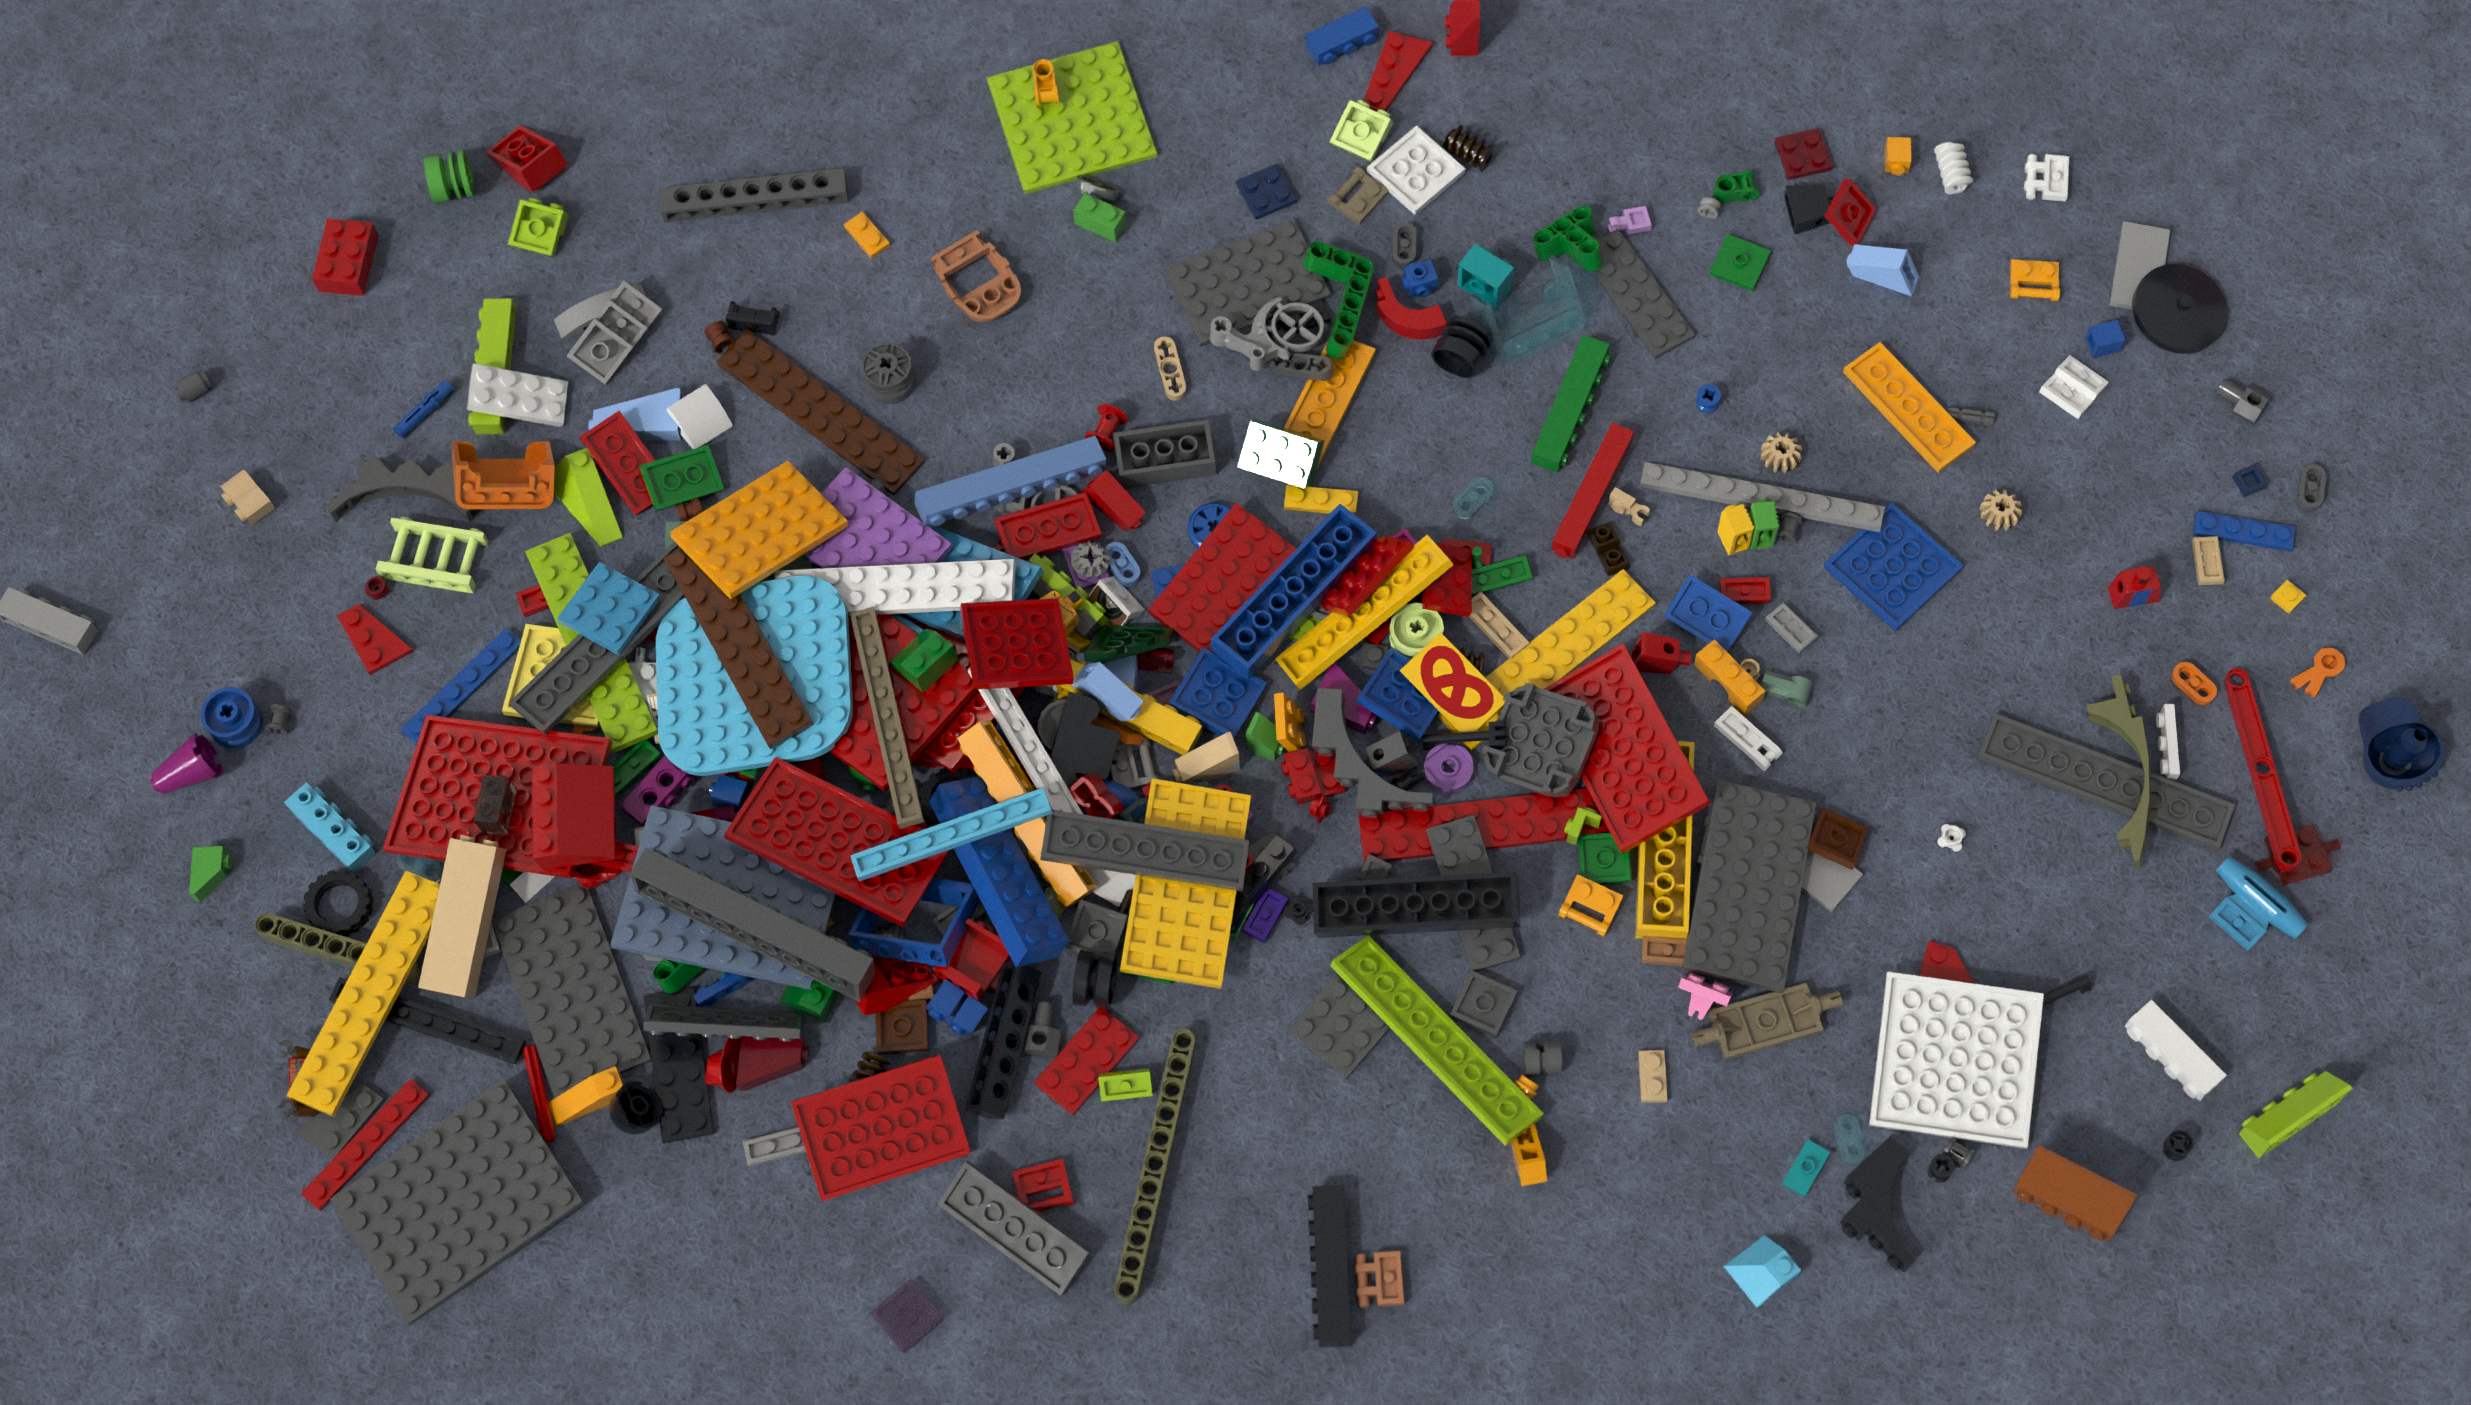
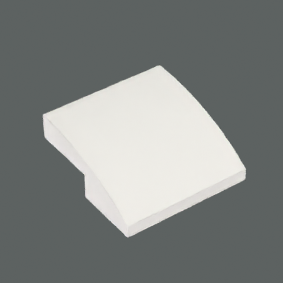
M2069 355L2041 387L2039 393L2079 419L2109 382Z
M706 384L667 407V413L681 429L680 434L692 449L708 444L733 427L725 410Z

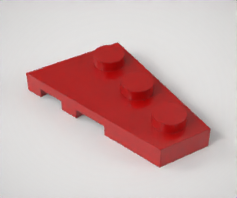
M359 604L337 615L370 675L414 652L412 648Z

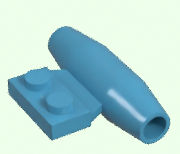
M2230 855L2216 869V872L2235 894L2226 897L2208 917L2247 951L2265 934L2268 923L2294 939L2309 925L2283 894L2256 871Z

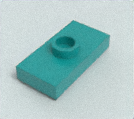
M1807 1139L1783 1180L1782 1185L1805 1197L1831 1152Z

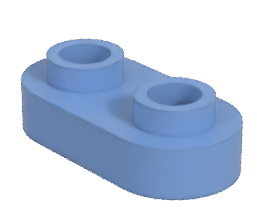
M1120 542L1108 544L1105 549L1107 548L1110 557L1109 568L1116 579L1123 586L1130 587L1136 585L1141 578L1140 567L1124 544ZM1114 554H1119L1120 558L1113 559L1112 556ZM1127 572L1133 574L1131 578H1126L1124 575Z

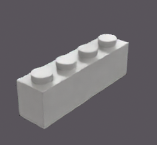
M8 587L0 600V620L82 655L85 654L98 632V629L93 624L94 621L83 614L80 617L74 615L70 609L64 606L55 607L49 600L43 597L36 599L28 591L21 588L17 591Z

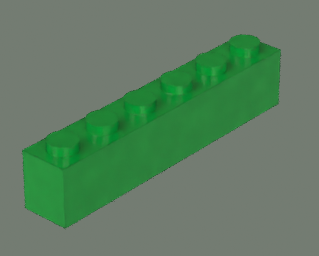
M1582 335L1532 452V464L1557 473L1561 466H1566L1570 453H1567L1569 446L1574 447L1578 437V433L1575 432L1577 426H1583L1587 413H1584L1586 406L1591 407L1595 393H1592L1594 386L1599 387L1602 381L1603 374L1600 373L1602 367L1607 368L1612 354L1608 353V343Z

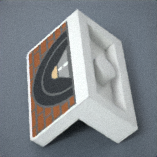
M1114 576L1100 579L1087 597L1091 604L1096 601L1107 610L1104 613L1109 619L1107 625L1125 626L1129 619L1137 618L1145 611Z

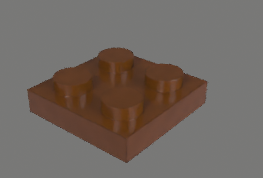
M1822 807L1806 848H1808V851L1853 870L1869 828Z
M926 1000L904 1001L888 1011L876 1013V1051L878 1055L929 1051Z

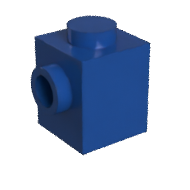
M2118 320L2089 327L2085 338L2093 358L2121 352L2126 341V333L2123 328H2120Z
M719 774L717 781L712 783L709 790V796H711L714 807L735 805L736 813L742 808L750 794L748 783L741 781V779L733 775L724 776Z

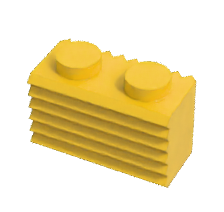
M1735 504L1730 505L1721 512L1717 532L1728 556L1749 549L1755 526L1752 525L1753 522L1750 521L1749 513H1746L1747 509H1745L1743 504L1738 506Z

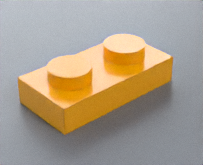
M863 212L844 224V228L871 259L890 247L889 241Z

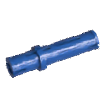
M443 380L430 394L426 393L424 399L392 429L404 439L434 409L441 407L440 403L455 391L454 388L446 380Z

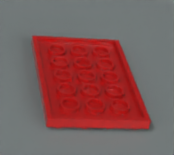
M1236 502L1149 607L1147 613L1165 627L1174 628L1175 634L1195 650L1200 652L1202 648H1205L1214 653L1211 650V638L1297 548Z
M941 1054L791 1101L821 1201L971 1154Z

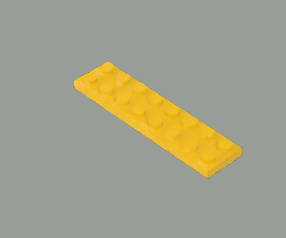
M1426 535L1414 545V548L1351 616L1330 613L1275 658V660L1299 690H1301L1453 566V563L1435 542Z

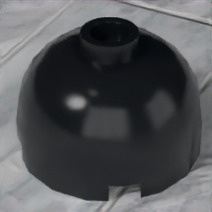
M639 1081L628 1082L617 1090L610 1101L609 1113L612 1122L619 1130L631 1135L643 1134L658 1124L660 1115L663 1113L661 1098L651 1087L647 1089Z

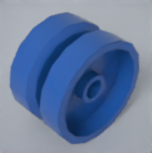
M225 687L219 689L207 697L201 707L200 718L204 728L219 745L228 749H239L249 745L258 737L262 730L263 717L260 709L253 699L244 690L239 688Z

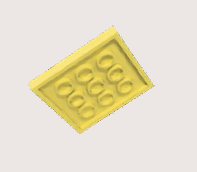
M531 624L525 625L502 709L504 715L524 718L510 706L509 702L566 647L559 628ZM588 695L559 722L600 728V723Z

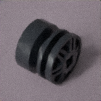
M1453 316L1449 318L1446 327L1442 331V337L1435 344L1431 356L1433 361L1444 371L1461 378H1472L1481 366L1482 357L1486 356L1493 342V337L1487 328L1467 317Z

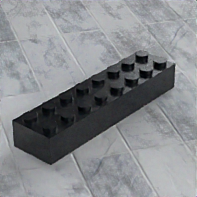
M1516 872L1313 883L1314 934L1318 938L1521 927L1519 877Z

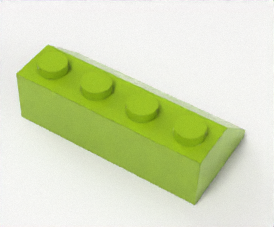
M2327 1071L2319 1076L2314 1073L2303 1081L2305 1086L2299 1090L2293 1087L2282 1096L2284 1098L2283 1101L2278 1104L2273 1101L2263 1108L2264 1114L2256 1118L2253 1115L2242 1123L2244 1128L2240 1131L2239 1135L2259 1159L2339 1104L2353 1089L2350 1084Z

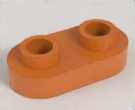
M2181 662L2175 666L2171 678L2180 690L2198 705L2205 706L2213 702L2217 695V688L2208 677L2192 663ZM2180 674H2186L2188 679H2182ZM2198 691H2205L2207 696H2200Z

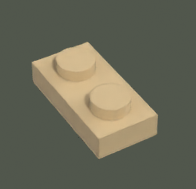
M1638 1051L1641 1103L1667 1102L1665 1051Z

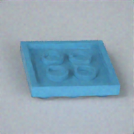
M599 562L558 616L557 620L567 628L620 655L661 600V597L655 591Z

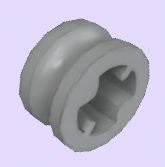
M1705 197L1701 199L1697 212L1701 216L1714 219L1718 217V210H1720L1721 204L1714 198Z

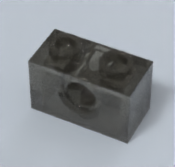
M483 775L473 821L485 834H507L517 788L507 776Z

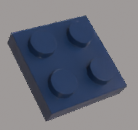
M1278 163L1236 180V185L1255 220L1298 203L1297 197Z

